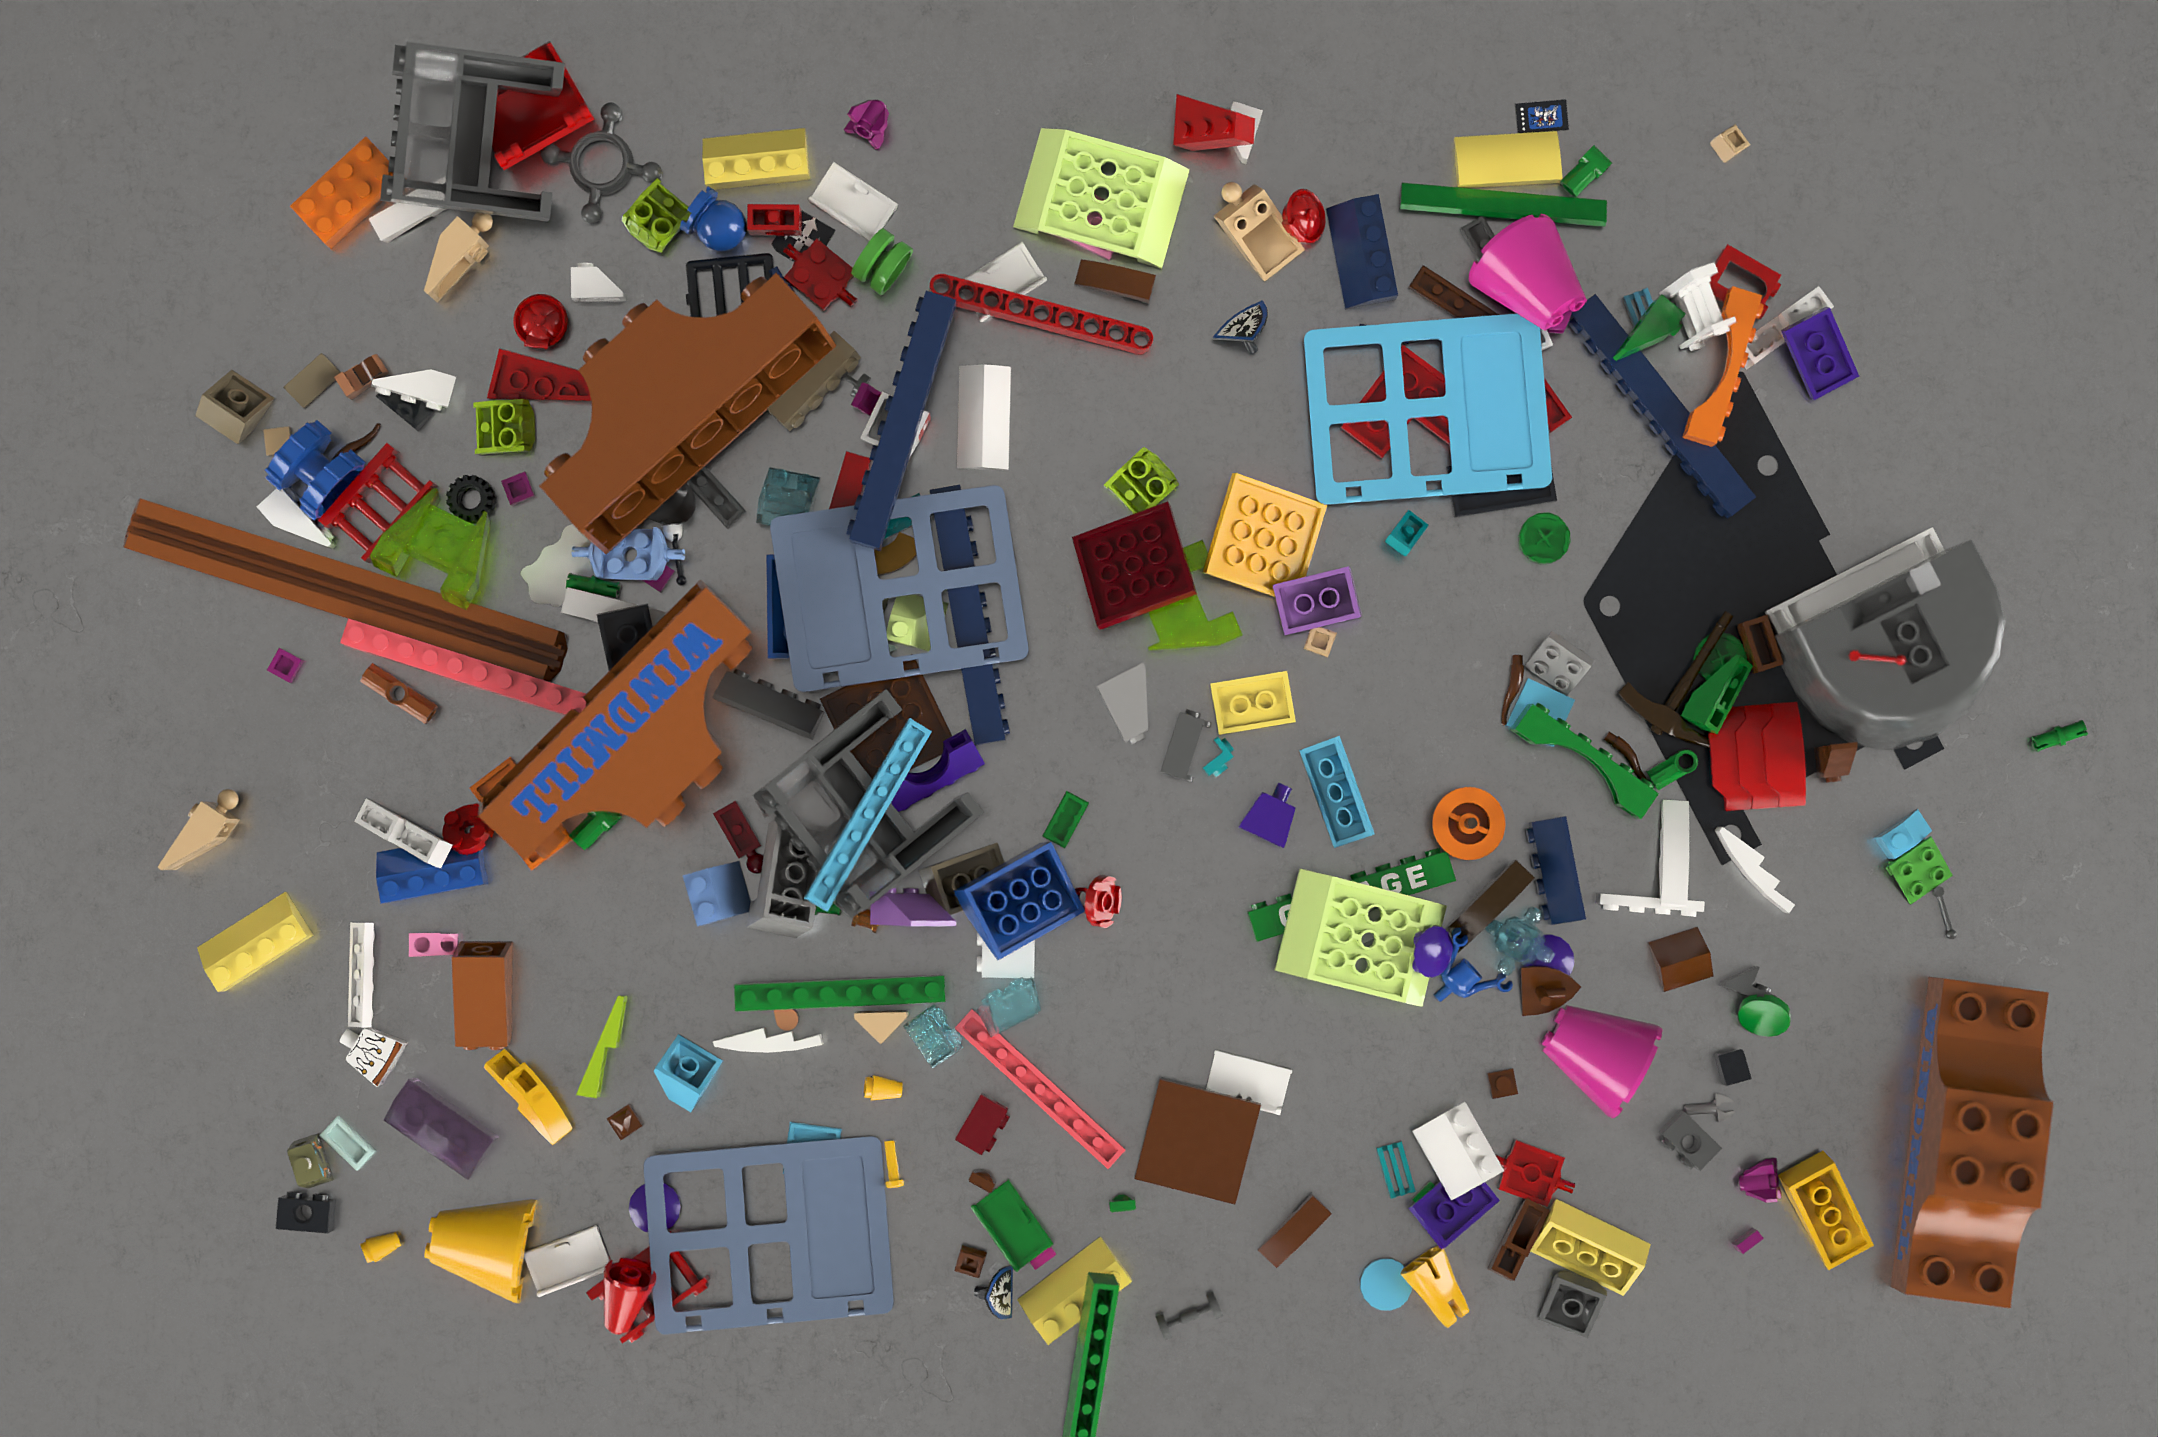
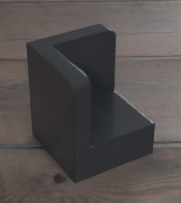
M1742 1049L1724 1054H1714L1722 1085L1729 1086L1752 1079Z

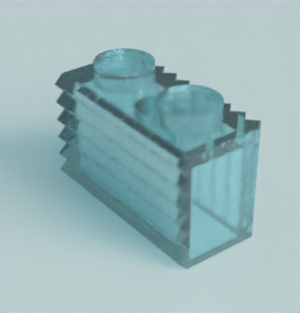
M934 1004L903 1025L932 1068L963 1048L959 1033L954 1029H950L946 1023L947 1017L940 1008H936Z

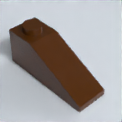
M1857 742L1814 747L1817 778H1825L1826 783L1842 781L1841 776L1849 775L1858 748Z

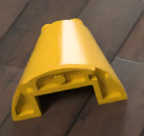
M529 1199L440 1211L437 1217H431L429 1232L432 1233L431 1243L426 1245L424 1257L430 1259V1262L513 1303L519 1304L524 1277H521L528 1228L533 1226L537 1200Z

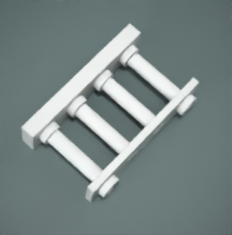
M1714 262L1690 270L1659 293L1672 300V303H1675L1678 308L1686 313L1682 318V322L1689 339L1679 345L1680 350L1690 348L1692 352L1705 347V341L1713 336L1730 331L1729 326L1736 322L1735 317L1723 320L1709 284L1711 282L1710 277L1718 272Z

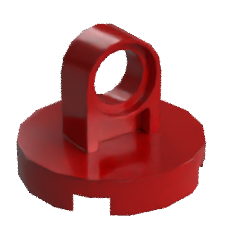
M1099 875L1094 878L1089 886L1075 889L1078 897H1080L1082 891L1086 893L1085 905L1083 907L1087 920L1092 926L1107 928L1114 923V921H1111L1113 915L1119 914L1122 894L1120 886L1115 885V877Z

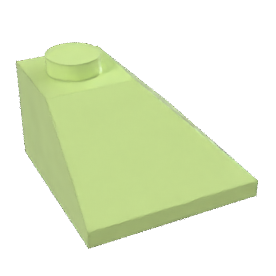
M913 594L896 597L886 631L888 642L930 651L931 646L922 596ZM943 602L945 616L949 604L947 602Z

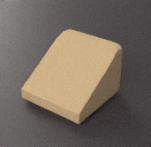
M1736 124L1710 142L1724 163L1750 146V143Z

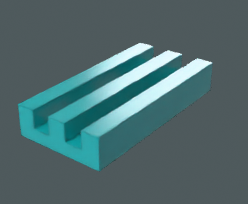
M1402 1141L1377 1147L1390 1198L1393 1199L1397 1196L1416 1192ZM1394 1148H1398L1408 1188L1403 1186ZM1388 1150L1399 1188L1397 1191L1393 1189L1383 1151Z

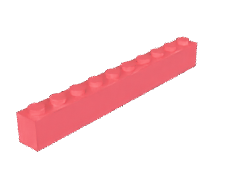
M349 618L340 641L346 647L564 716L571 709H575L580 713L587 705L585 699H583L586 693Z

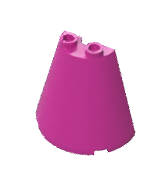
M1540 214L1539 218L1529 215L1505 227L1481 250L1484 255H1482L1479 262L1474 261L1470 269L1469 283L1473 287L1544 331L1551 326L1555 327L1560 324L1565 312L1569 310L1576 312L1587 301L1556 225L1545 214Z
M1566 1005L1565 1009L1560 1008L1555 1016L1554 1022L1558 1023L1553 1032L1548 1031L1541 1043L1544 1045L1542 1051L1608 1117L1613 1119L1622 1112L1623 1108L1619 1107L1623 1101L1629 1103L1645 1077L1658 1049L1654 1045L1655 1039L1660 1041L1663 1030L1655 1024Z

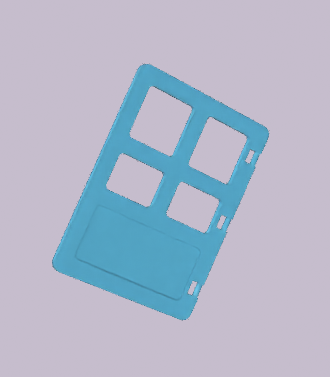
M1518 314L1315 329L1306 333L1304 349L1316 498L1321 504L1331 505L1545 488L1551 483L1552 468L1540 328ZM1439 339L1442 343L1446 394L1443 397L1407 399L1404 393L1401 343L1405 341ZM1380 344L1383 351L1386 400L1382 402L1329 405L1326 394L1323 350L1328 347ZM1433 416L1447 417L1452 465L1451 473L1413 476L1410 468L1407 420L1410 418ZM1386 421L1389 426L1392 477L1389 479L1335 482L1332 470L1329 427L1333 424ZM1521 474L1522 483L1507 484L1506 475ZM1441 480L1442 489L1427 490V481ZM1361 487V495L1346 496V488Z

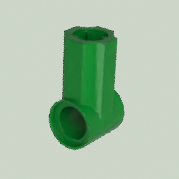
M1595 145L1578 161L1579 163L1560 182L1563 188L1575 198L1594 179L1597 180L1612 164Z
M1681 749L1646 772L1657 790H1660L1685 774L1693 772L1698 765V758L1693 751ZM1683 754H1690L1693 758V763L1688 768H1682L1678 763L1679 757Z
M610 811L588 812V816L569 836L578 846L586 851L604 832L609 831L621 819L622 815Z

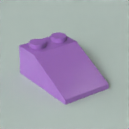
M1350 566L1273 585L1284 635L1362 617Z
M891 888L874 902L870 909V925L956 926V920L930 894H919V888H903V893H896L897 888ZM871 893V899L878 893Z

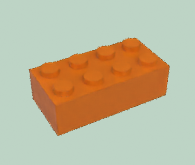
M365 136L293 202L290 207L322 242L332 249L383 202L380 201L382 176H393L392 172H388L389 160Z

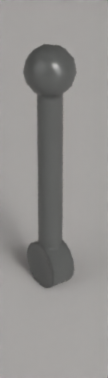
M1938 886L1933 889V894L1939 900L1948 930L1946 933L1947 937L1954 939L1957 936V932L1952 928L1943 899L1944 889Z

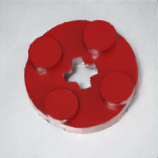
M478 803L462 806L455 811L448 812L444 817L443 839L452 844L451 849L459 854L469 855L480 851L486 846L484 842L488 837L492 838L494 830L478 816ZM468 826H474L470 828L469 833L466 834L464 832L465 828H467Z

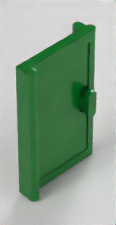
M1009 1180L977 1204L971 1205V1209L1015 1272H1018L1054 1244Z

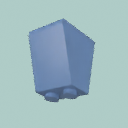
M740 861L683 875L697 926L707 925L749 912L751 899Z

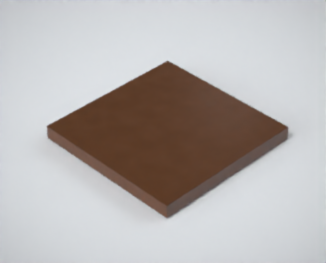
M916 660L903 662L904 670L919 668ZM923 675L849 685L820 698L834 730L886 689L903 709L850 750L872 780L909 718L932 731L910 770L941 756L943 753V741L952 737Z
M1160 1078L1134 1179L1235 1205L1261 1103Z

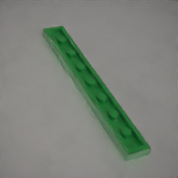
M1413 183L1401 184L1400 209L1509 219H1521L1529 215L1539 218L1540 214H1545L1555 223L1605 227L1607 222V200Z

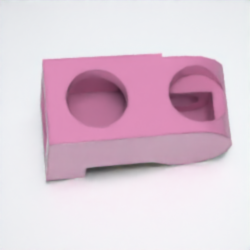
M409 933V957L453 955L458 947V933Z

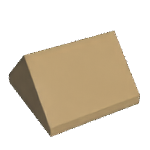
M909 1010L857 1011L854 1013V1019L880 1044L909 1016Z

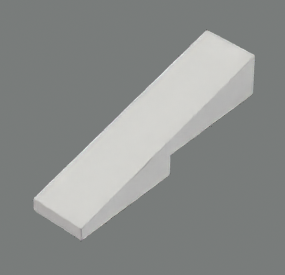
M446 177L436 181L433 185L445 184ZM418 191L411 195V197L444 201V196L438 193ZM402 202L396 203L368 219L380 240L390 242L428 217H435L446 209L442 206Z
M1819 286L1756 331L1752 343H1748L1745 350L1746 353H1749L1745 365L1746 370L1786 342L1781 332L1782 329L1826 306L1830 307V309L1834 307Z
M367 798L354 821L381 838L396 844L424 862L438 868L442 867L453 846Z

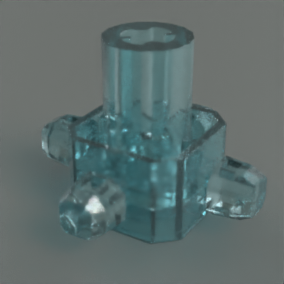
M1533 906L1525 913V920L1514 916L1506 919L1504 925L1497 920H1493L1485 928L1488 933L1497 937L1494 941L1496 949L1505 956L1504 959H1500L1498 971L1507 976L1514 971L1516 967L1514 965L1515 962L1527 966L1533 964L1537 958L1542 962L1550 963L1555 955L1553 950L1544 945L1546 940L1543 932L1535 927L1536 923L1539 924L1541 921L1542 911Z

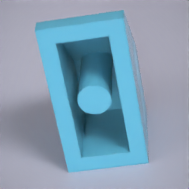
M1916 809L1875 836L1874 839L1888 859H1896L1920 843L1932 830L1920 811Z

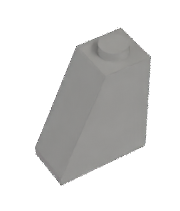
M1141 663L1097 686L1124 742L1130 740L1132 744L1146 738L1144 733L1148 731L1146 667L1144 663Z

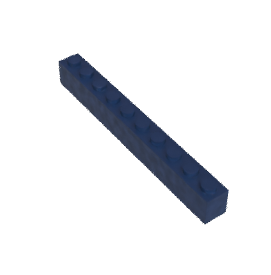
M929 291L925 292L924 297H919L915 309L916 312H919L916 322H911L908 336L911 337L909 347H903L900 361L904 363L901 371H896L892 384L896 386L894 395H889L886 402L885 410L889 412L886 421L881 420L877 435L881 436L878 446L873 445L869 460L873 461L871 470L866 469L862 485H865L863 495L858 494L854 509L858 510L855 520L851 519L846 534L850 535L849 540L852 543L881 551L957 305L956 299Z
M1594 294L1585 302L1581 309L1576 312L1572 311L1570 321L1568 322L1572 330L1576 334H1582L1586 339L1584 343L1592 354L1597 353L1602 360L1600 364L1609 375L1612 373L1618 380L1616 384L1625 395L1629 394L1634 400L1632 404L1636 411L1641 415L1645 414L1650 420L1648 425L1656 435L1661 434L1666 441L1664 445L1673 456L1676 454L1682 461L1680 464L1682 469L1689 476L1693 475L1699 482L1696 484L1698 489L1704 496L1709 495L1714 501L1713 508L1720 516L1725 515L1728 519L1756 498L1716 445L1710 447L1682 438L1690 412L1641 351L1618 361L1613 359V356L1628 337V334L1599 297Z
M959 484L931 489L930 494L961 490V486ZM965 508L934 513L944 571L975 567L974 557L978 556L976 541H971L969 531H974L971 515L966 516ZM979 585L947 589L957 648L989 643L987 633L992 632L990 618H984L983 607H987L985 591L980 592ZM995 648L983 650L984 658L996 657ZM993 664L961 669L975 746L1006 741L1005 735L1010 734L1008 720H1002L1001 709H1005L1003 693L998 694L996 684L1001 683L999 669H993Z

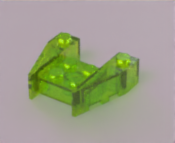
M433 488L382 534L370 557L374 567L395 577L398 576L409 556L447 573L448 576L440 588L442 598L467 610L479 588L485 545L490 527L488 513L484 511L476 525L471 524L438 508L437 506L441 499L438 489Z
M1202 539L1183 547L1191 574L1203 570L1208 551ZM1197 594L1147 612L1159 639L1158 643L1147 647L1148 652L1214 648L1243 636L1233 611L1208 621Z

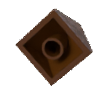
M1698 927L1647 942L1663 992L1714 976L1711 953Z

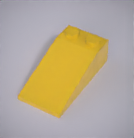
M1824 1151L1813 1155L1778 1175L1791 1204L1828 1270L1874 1246L1835 1162Z

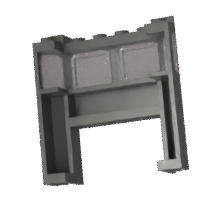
M406 42V46L395 45L392 75L403 76L402 79H397L396 94L401 95L400 105L394 106L393 120L398 121L397 131L392 130L391 146L396 147L395 157L390 156L388 168V172H392L393 176H382L380 201L549 221L552 192L542 191L541 194L488 188L497 90L502 89L559 97L563 88L565 63Z
M887 689L878 694L753 795L764 818L772 813L776 815L774 818L775 822L782 830H788L792 835L791 842L799 851L804 850L809 857L807 859L808 863L815 871L820 870L872 782L871 777L850 750L903 710ZM966 792L954 798L917 830L913 831L890 803L833 903L851 919L859 912L865 911L984 813L972 796Z

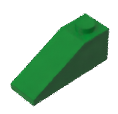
M1661 294L1647 308L1615 353L1613 359L1618 361L1663 341L1669 335L1674 337L1683 326L1680 321L1686 313Z
M1736 654L1692 693L1681 716L1695 727L1718 734L1753 665L1742 656Z

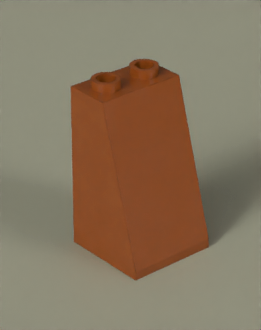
M461 941L452 956L455 1047H463L465 1050H475L479 1047L501 1050L508 1047L512 1039L513 941Z

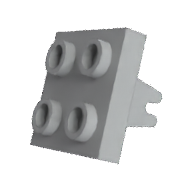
M1551 631L1524 667L1568 696L1591 668L1595 660L1585 654V651L1582 649L1579 650L1563 639L1564 637L1560 634L1557 635Z

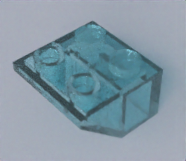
M769 467L758 500L756 523L770 525L771 521L779 516L813 512L820 477Z
M1021 977L1011 982L1003 992H1001L1000 988L986 995V998L981 1000L982 1005L977 1009L990 1037L1036 1016L1041 1011L1032 977L1025 981Z

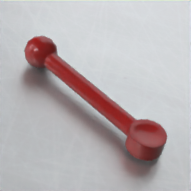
M1856 650L1849 653L1851 661L1865 659L1896 662L1897 665H1904L1906 662V658L1903 655H1898L1897 657L1860 654Z

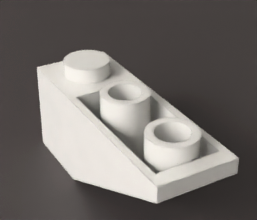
M430 369L373 379L371 386L376 388V393L390 396L391 392L401 395L400 399L416 404V400L427 402V408L441 411L442 407H448L456 377Z
M276 488L256 506L270 523L277 528L332 549L337 546L332 541L334 535L325 526L320 528L314 520L299 508L301 506L298 503L300 498L291 488L287 490L283 488L281 491Z

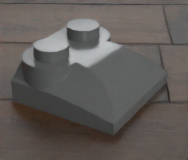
M1569 1271L1558 1272L1553 1277L1551 1289L1538 1320L1588 1338L1607 1297V1290L1598 1282Z

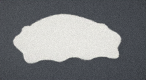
M573 524L564 528L561 538L557 543L543 548L537 561L532 565L526 566L521 571L522 578L528 583L530 598L535 603L551 604L554 607H560L565 598L567 590L566 580L570 579L567 577L569 573L586 577L595 575L588 557H572V552H574L572 550L573 546L588 547L591 543Z

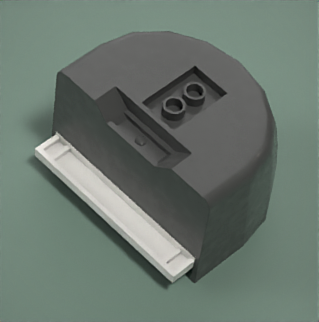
M1933 527L1765 611L1776 633L1774 637L1783 661L1781 666L1796 696L1818 724L1849 743L1857 742L1858 746L1888 750L1930 740L1941 734L1970 710L1998 661L2005 624L1997 588L1973 541L1969 540L1944 550ZM1856 650L1860 654L1890 657L1903 655L1906 658V662L1904 665H1897L1896 662L1865 659L1851 661L1849 653Z

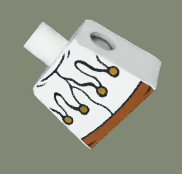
M370 1027L364 1028L360 1035L347 1029L339 1041L351 1049L345 1060L377 1087L384 1084L408 1042Z

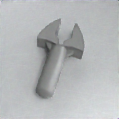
M1714 1093L1715 1099L1711 1103L1684 1106V1111L1688 1115L1713 1113L1716 1116L1717 1122H1722L1735 1113L1733 1110L1722 1112L1720 1109H1717L1724 1102H1734L1729 1097Z

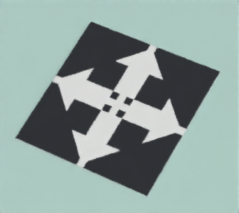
M802 211L801 236H776L771 245L776 252L794 262L792 258L783 252L788 244H791L800 253L807 250L816 238L827 246L836 230Z

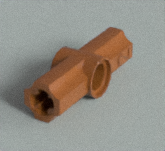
M374 663L366 669L360 680L361 683L386 698L390 703L397 705L424 724H427L432 719L438 708L437 704ZM402 687L404 688L405 696L402 700L397 701L394 697V691L396 688Z

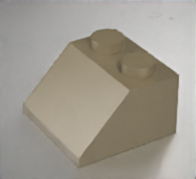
M231 370L202 394L195 416L239 444L253 432L272 404L274 397Z

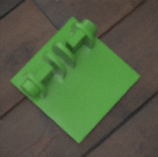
M1931 836L1925 840L1923 839L1916 846L1908 850L1907 853L1902 854L1901 857L1889 861V865L1885 867L1891 876L1894 875L1910 905L1953 876Z

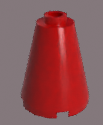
M620 1258L617 1263H612L613 1260L605 1265L604 1325L613 1334H622L629 1331L656 1283V1273L653 1271V1274H651L647 1264L630 1258Z

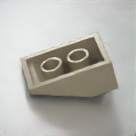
M994 843L918 871L926 894H930L950 915L963 911L954 890L1003 864L1004 860L998 843Z

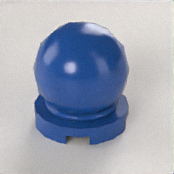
M707 186L706 192L702 190L687 209L691 214L687 222L685 220L681 221L680 229L688 235L697 231L699 240L707 248L718 252L731 250L742 242L746 234V219L743 212L734 203L727 200L717 201V191Z

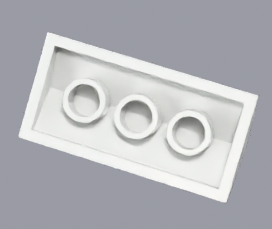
M986 364L959 366L957 469L1009 470L1011 367Z

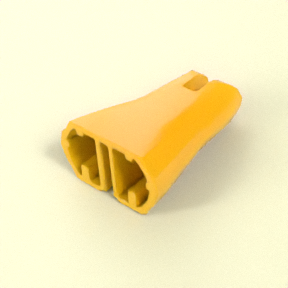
M1439 1246L1430 1248L1402 1269L1400 1273L1402 1277L1420 1295L1446 1328L1457 1321L1456 1315L1461 1318L1469 1313L1467 1302L1455 1280L1444 1249L1441 1250Z

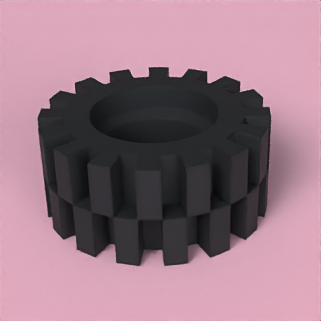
M463 475L462 478H456V482L449 485L450 490L446 493V496H448L446 503L449 505L450 512L458 519L469 523L481 522L484 517L488 518L490 516L489 512L494 510L493 504L496 502L495 492L490 487L491 485L476 475ZM469 489L477 490L481 498L479 505L472 509L465 508L461 501L463 493Z

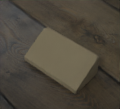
M321 353L283 388L305 409L336 381L334 377L341 372L326 355Z

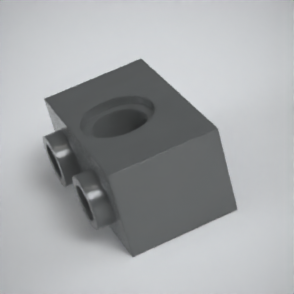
M1679 1110L1659 1131L1663 1136L1661 1139L1662 1143L1671 1151L1676 1149L1683 1155L1680 1160L1690 1170L1695 1167L1701 1171L1722 1149L1682 1110ZM1687 1135H1692L1694 1137V1145L1689 1149H1685L1682 1143L1683 1139Z

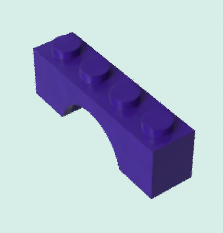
M964 729L943 741L942 756L932 768L920 773L908 772L891 801V804L898 812L907 810L912 804L923 798L930 797L937 790L953 784L957 779L968 773L975 772L985 764L967 730Z

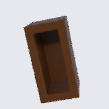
M1767 615L1737 624L1748 661L1753 665L1751 669L1753 674L1783 665Z

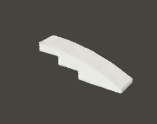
M567 587L561 613L598 622L596 614L637 605ZM649 608L652 625L654 626L667 612Z
M1663 800L1661 803L1662 828L1660 831L1661 855L1659 858L1660 906L1686 908L1689 881V801Z
M1717 827L1715 833L1741 873L1765 898L1782 912L1790 913L1795 904L1774 890L1780 881L1759 866L1765 857L1725 828Z
M766 1027L713 1041L714 1047L767 1053L794 1051L824 1044L821 1034L796 1040L794 1031H789L768 1037Z

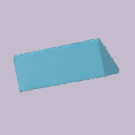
M1340 736L1299 750L1334 848L1374 835L1375 833Z

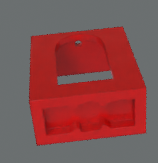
M1727 244L1715 261L1718 272L1710 277L1711 282L1709 284L1714 297L1724 303L1729 289L1717 282L1728 263L1732 262L1757 276L1765 283L1766 291L1760 302L1764 304L1759 318L1761 320L1769 307L1765 305L1769 296L1774 297L1781 286L1778 282L1781 274Z

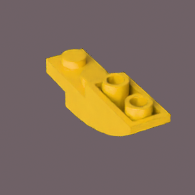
M503 1049L485 1063V1070L519 1104L517 1109L552 1145L572 1130L567 1117L557 1101L525 1062L520 1065L506 1049Z

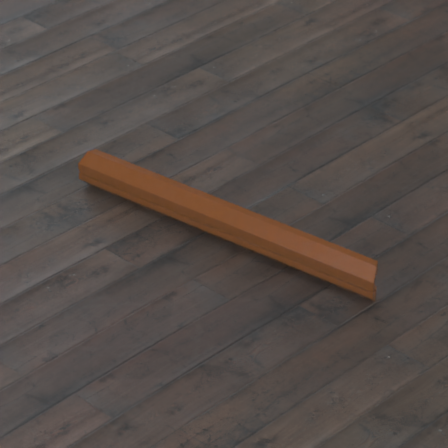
M141 498L137 501L125 534L123 548L548 682L561 671L563 660L568 650L564 632Z

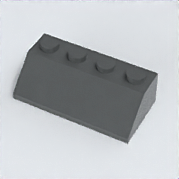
M735 669L733 673L726 671L713 694V699L813 740L824 715V711L819 709L821 704L806 699L805 703L795 699L797 694L786 689H782V692L779 693L772 690L773 684L762 679H758L757 683L748 680L749 674Z

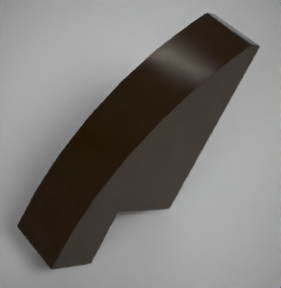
M1513 860L1496 879H1491L1448 924L1445 930L1448 931L1452 939V930L1457 927L1461 928V933L1456 938L1460 939L1467 935L1468 942L1466 945H1468L1535 877L1517 860ZM1466 945L1461 946V947L1459 948V950H1458V953H1459Z

